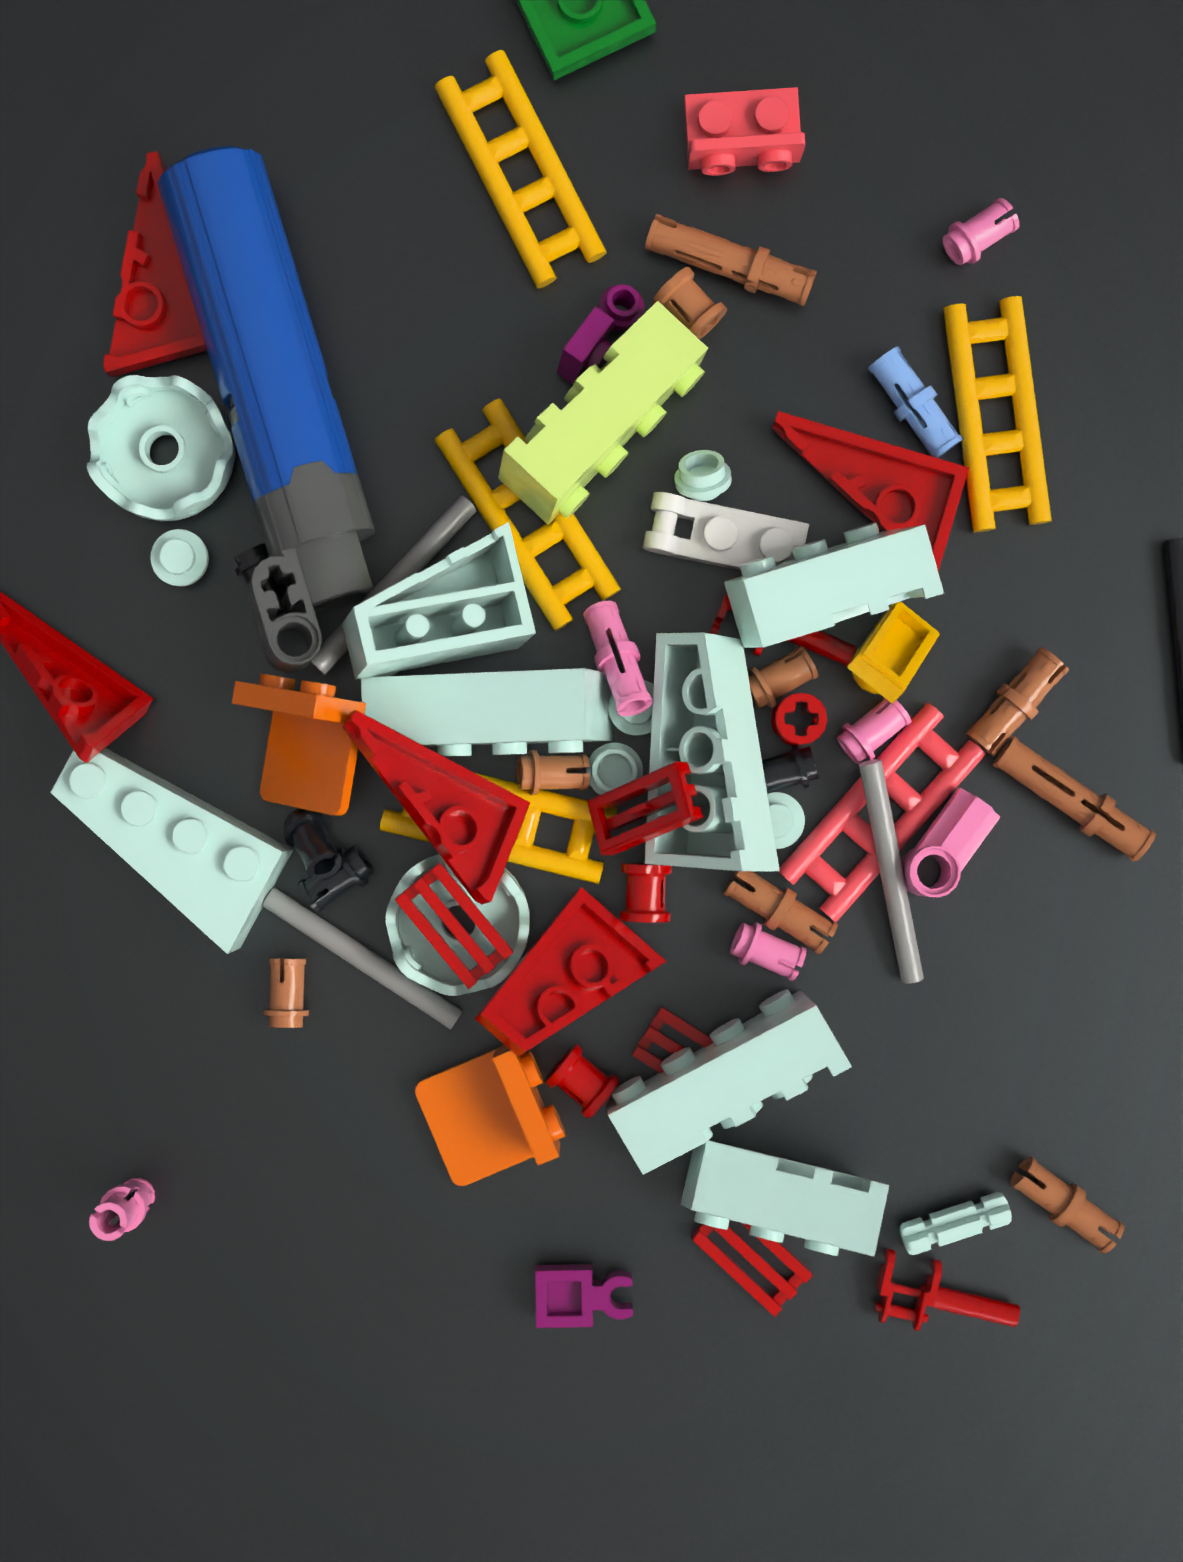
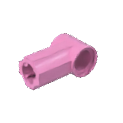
M957 788L915 848L910 849L901 859L907 891L916 896L942 897L951 893L958 885L961 871L1000 818L993 808L979 797L972 795L962 788ZM926 856L934 857L941 868L939 880L931 887L924 886L917 875V867Z

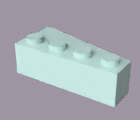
M705 632L656 633L649 773L676 761L688 762L691 773L685 776L687 784H694L697 796L692 797V802L694 806L701 807L703 818L646 841L645 864L732 871H780L745 652L741 639ZM667 783L649 791L648 801L672 791L671 784ZM677 805L648 816L647 823L678 810Z
M578 668L361 678L362 703H366L365 715L423 746H437V753L444 757L472 756V745H492V755L527 754V744L548 743V753L583 752V742L614 741V724L608 709L612 692L605 673Z
M107 748L103 749L88 763L79 759L73 750L51 791V794L227 954L241 948L263 907L264 900L273 889L294 850Z
M786 989L772 995L759 1005L762 1013L743 1024L739 1018H736L714 1030L710 1034L713 1041L711 1045L706 1048L702 1047L694 1052V1054L690 1047L681 1049L660 1064L664 1070L663 1073H658L643 1082L640 1076L634 1077L613 1091L611 1095L614 1100L606 1104L607 1114L643 1175L708 1142L713 1136L710 1129L713 1125L720 1122L722 1127L727 1129L734 1126L737 1127L751 1120L763 1107L761 1101L769 1096H772L773 1099L785 1097L787 1101L807 1091V1083L813 1078V1074L825 1067L829 1068L833 1077L852 1067L818 1007L801 990L791 995L790 991Z

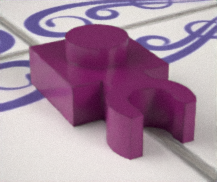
M592 1264L536 1265V1328L593 1327V1310H603L609 1317L619 1320L632 1317L633 1303H618L610 1296L616 1287L632 1286V1273L618 1270L607 1274L603 1280H592Z

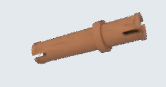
M660 214L655 215L645 243V250L666 255L702 270L730 278L733 281L744 284V290L755 294L758 289L780 296L803 307L806 304L817 274L816 270L795 265L769 255L770 249L759 246L758 250L742 246L714 234L675 222V220L663 217Z
M1012 736L1006 742L992 764L1080 823L1079 830L1089 837L1096 834L1127 855L1128 859L1133 862H1137L1147 852L1156 837L1154 831L1148 830L1116 808L1115 799L1106 793L1101 796L1097 795L1066 774L1062 769L1021 743L1015 736Z

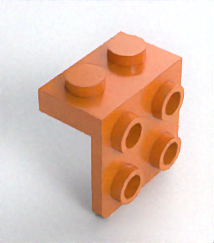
M261 674L259 685L235 681L231 704L273 711L260 785L262 799L323 814L343 816L349 808L358 747L342 727L347 715L354 710L364 714L366 703L335 698L336 686L301 680L300 691H293L295 679Z
M503 1045L422 1079L417 1084L415 1095L450 1178L455 1185H469L534 1157L537 1166L559 1157V1139L566 1137L565 1130L554 1105L544 1106L536 1087L543 1084V1079L531 1051L517 1056L507 1046Z

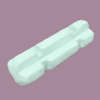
M995 1192L980 1197V1203L975 1205L971 1200L929 1214V1220L926 1221L919 1217L903 1222L900 1225V1235L903 1244L909 1254L916 1255L931 1250V1244L936 1242L940 1247L980 1234L985 1226L992 1230L1008 1225L1011 1222L1012 1214L1006 1198L1001 1192Z

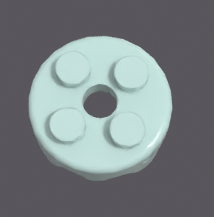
M176 375L170 377L125 376L113 384L111 394L88 422L91 458L90 462L87 463V470L90 477L111 500L139 517L162 522L181 520L196 515L218 498L232 475L236 453L235 441L229 420L209 394L183 377ZM169 435L175 437L179 446L176 458L167 465L154 464L150 457L152 443L161 436Z
M438 854L421 861L404 874L388 904L385 922L393 951V958L399 970L407 978L440 994L458 996L492 988L511 973L526 948L530 932V910L524 891L516 878L506 868L503 871L492 901L482 905L471 897ZM439 862L443 864L514 952L507 959H503L491 972L482 976L469 990L395 901L399 894ZM438 879L430 885L448 909L459 905ZM420 894L412 899L469 970L476 966L477 962L458 939L446 931L443 921ZM475 925V929L470 936L488 956L495 948Z

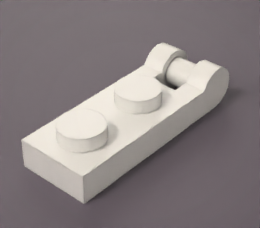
M654 492L650 508L651 511L655 512L652 531L645 532L642 548L661 555L741 571L740 565L769 556L774 557L776 565L793 560L792 549L806 543L809 524L686 499L676 494ZM677 518L694 521L690 540L674 536Z

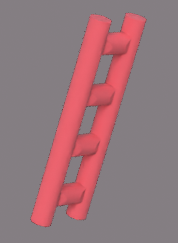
M928 702L912 718V722L903 728L877 758L882 760L889 797L905 811L894 823L899 852L986 755L971 740H968L957 752L935 733L933 729L944 716ZM917 747L942 768V771L921 794L895 772ZM861 777L779 867L780 871H778L792 885L805 873L830 896L819 909L835 923L880 874L871 826L858 815L860 810L866 805ZM842 831L867 852V855L846 878L820 857Z

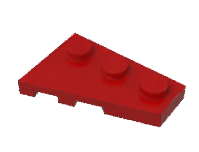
M581 887L571 896L474 1019L512 1052L520 1056L667 961Z

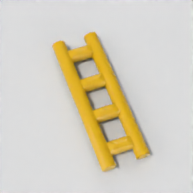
M499 50L490 54L485 59V64L492 75L486 80L461 91L455 77L447 76L438 81L434 88L536 288L540 289L548 286L557 278L550 262L580 248L586 262L592 263L602 258L607 251L505 51ZM503 98L518 127L487 142L473 112ZM529 148L543 177L513 192L499 162ZM554 198L569 227L538 242L524 212Z
M1012 296L999 300L1001 318L968 322L966 304H953L943 308L960 435L963 437L961 441L964 466L969 467L966 482L973 532H985L996 529L994 512L1027 508L1029 525L1052 521L1021 296ZM1004 340L1009 373L975 378L971 344ZM1012 396L1016 429L983 434L979 400ZM1019 452L1024 485L990 490L986 456Z
M498 398L482 409L491 424L490 426L463 443L453 428L438 435L434 441L490 530L493 531L509 522L523 582L553 630L557 631L574 620L565 604L594 587L602 601L618 593L621 588L574 513L568 519L559 513L549 525L547 523L524 538L519 534L505 509L519 501L520 498L505 484L492 490L475 464V461L503 444L506 448L517 437L528 444L525 441L526 437L501 398ZM561 540H564L581 568L552 586L535 557Z
M476 773L530 802L507 862L599 884L604 862L588 859L595 831L587 804L588 800L544 789H539L537 795H529L528 790H519L515 782ZM613 807L604 811L606 819L616 815L618 808ZM404 808L402 813L384 809L380 831L429 842ZM541 812L574 820L566 853L533 845Z

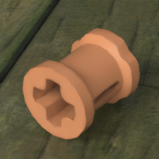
M685 267L661 287L654 296L652 304L654 305L659 301L700 340L723 318L727 308L722 302L715 304L694 282V272L689 267Z

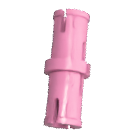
M597 602L588 607L583 613L585 623L589 627L597 651L594 656L597 671L605 673L616 702L618 714L621 716L637 715L652 705V698L647 692L638 666L641 657L639 649L635 642L628 639L616 602ZM611 643H614L625 673H620L610 646Z
M132 1178L123 1185L111 1188L102 1197L100 1204L94 1209L96 1212L90 1215L89 1226L92 1233L101 1240L113 1241L120 1238L124 1232L135 1229L145 1219L147 1211L151 1208L149 1205L154 1203L155 1191L153 1186L145 1179ZM132 1192H136L134 1196L129 1201H127L126 1197H128ZM117 1216H119L120 1220L116 1222L114 1225H111L113 1220Z

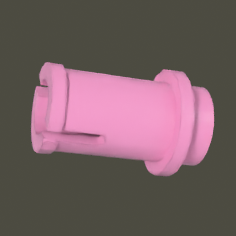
M998 198L990 206L966 222L955 221L949 226L948 233L943 236V245L951 260L957 265H963L966 262L974 264L981 258L982 251L1009 233L1015 232L1019 228L1017 214L995 224L996 219L1013 209L1012 205L1004 198Z
M884 698L883 701L853 725L845 723L841 727L843 733L836 740L847 756L853 762L859 764L864 759L867 761L873 760L875 758L874 751L904 726H908L912 720L897 700L892 704Z
M743 922L739 926L730 947V954L738 957L739 964L745 966L748 962H751L784 976L789 981H794L798 976L799 970H796L795 966L797 965L802 968L807 949L803 946L794 945L762 931V925L754 922L752 926Z

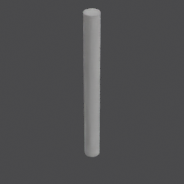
M460 495L360 603L416 572L420 573L474 515L477 509L473 503L463 495ZM342 623L321 644L319 652L310 662L322 675H325L348 650Z
M881 759L868 760L859 763L901 982L906 984L916 983L923 980L924 976Z
M274 887L262 904L264 908L450 1030L463 1012V1010L431 989L407 978L399 968Z

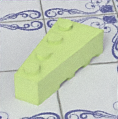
M657 301L611 345L603 357L607 363L601 369L594 364L576 379L564 398L568 404L562 410L552 403L535 420L536 424L525 438L528 444L517 437L504 449L498 479L548 525L559 513L568 519L590 495L584 488L598 472L604 478H607L628 455L629 452L623 448L624 444L636 432L643 438L646 437L663 419L667 411L661 405L674 392L684 397L700 380L705 371L699 365L708 347Z

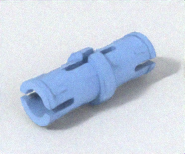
M899 346L885 353L868 367V370L874 374L898 408L894 411L895 416L900 422L903 420L907 421L930 456L938 458L963 440V437L957 433L935 402L934 398L938 395L931 385L927 388L923 385L902 355Z

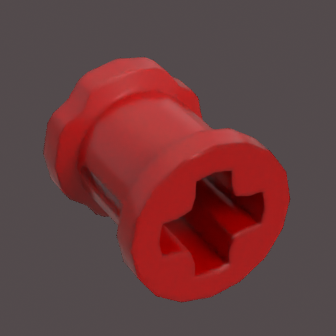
M806 693L792 694L784 698L779 705L774 707L770 718L772 731L779 736L783 743L789 745L812 743L822 735L828 720L826 709L822 702L813 695ZM796 704L801 705L802 714L811 715L812 724L802 728L801 736L795 735L794 725L785 724L784 720L785 714L795 711Z
M621 863V872L626 874V909L620 911V921L670 922L671 913L665 910L666 876L672 873V866Z
M575 1043L556 1063L547 1075L544 1083L550 1088L558 1086L582 1107L581 1114L589 1119L607 1101L619 1084L620 1079L614 1074L606 1076L582 1056L583 1048Z

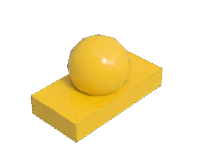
M901 601L891 604L889 610L883 613L862 646L856 650L847 668L852 671L853 679L861 689L871 694H881L893 704L909 685L940 633Z

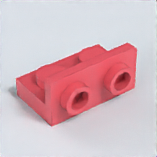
M798 87L687 94L684 97L688 170L701 169L705 175L719 176L729 174L735 171L736 167L758 165V169L761 171L778 172L792 167V163H800L806 144L805 133L801 132Z

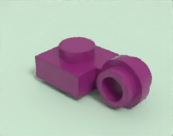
M623 284L607 288L601 295L598 308L595 307L564 347L556 373L571 384H574L576 379L590 366L596 364L601 368L605 362L603 357L612 345L607 341L612 330L627 331L643 315L644 301L639 292L633 287ZM615 305H621L628 311H621Z

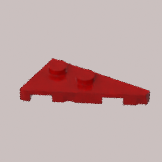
M157 151L146 154L145 167L139 174L136 195L139 197L133 231L129 230L124 252L120 273L122 289L115 299L112 315L116 322L109 355L105 354L103 362L105 373L110 377L207 351L157 185L160 176L165 171L163 159Z
M777 411L772 430L872 523H877L880 531L925 525L939 572L969 467Z
M0 591L1 644L79 759L88 763L146 714L153 698Z
M357 710L348 714L342 727L471 897L482 905L491 902L530 802Z

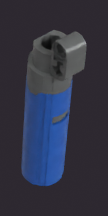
M237 146L212 147L191 153L174 165L171 164L162 173L157 185L224 405L228 407V416L232 426L231 431L269 554V558L261 561L253 571L247 587L248 602L264 655L269 664L276 670L293 673L306 668L319 652L322 639L315 612L337 608L362 600L372 590L373 585L360 541L369 538L375 533L337 403L333 398L327 379L328 374L263 157L252 149H244ZM269 576H274L277 584L287 583L288 585L282 596L285 615L273 622L270 618L276 616L280 607L274 591H263ZM295 609V610H297L298 613H290V612ZM284 630L299 632L307 643L306 654L298 657L286 655L278 646L277 635Z

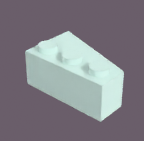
M509 522L496 528L491 534L465 548L462 547L449 554L445 559L422 572H416L353 607L342 623L355 680L519 649L536 634Z
M871 523L843 532L846 542L830 548L827 547L825 539L792 549L794 559L778 565L775 564L773 556L740 565L742 576L725 581L724 584L743 648H763L835 626L834 623L870 612V615L889 610L888 605L909 598L925 597L927 599L944 594L926 526L919 525L879 532L877 523Z

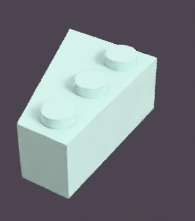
M709 1140L693 1149L680 1205L696 1211L694 1222L728 1230L729 1221L732 1220L751 1225L749 1235L783 1243L784 1235L787 1234L805 1239L804 1248L838 1256L839 1248L875 1256L889 1185Z

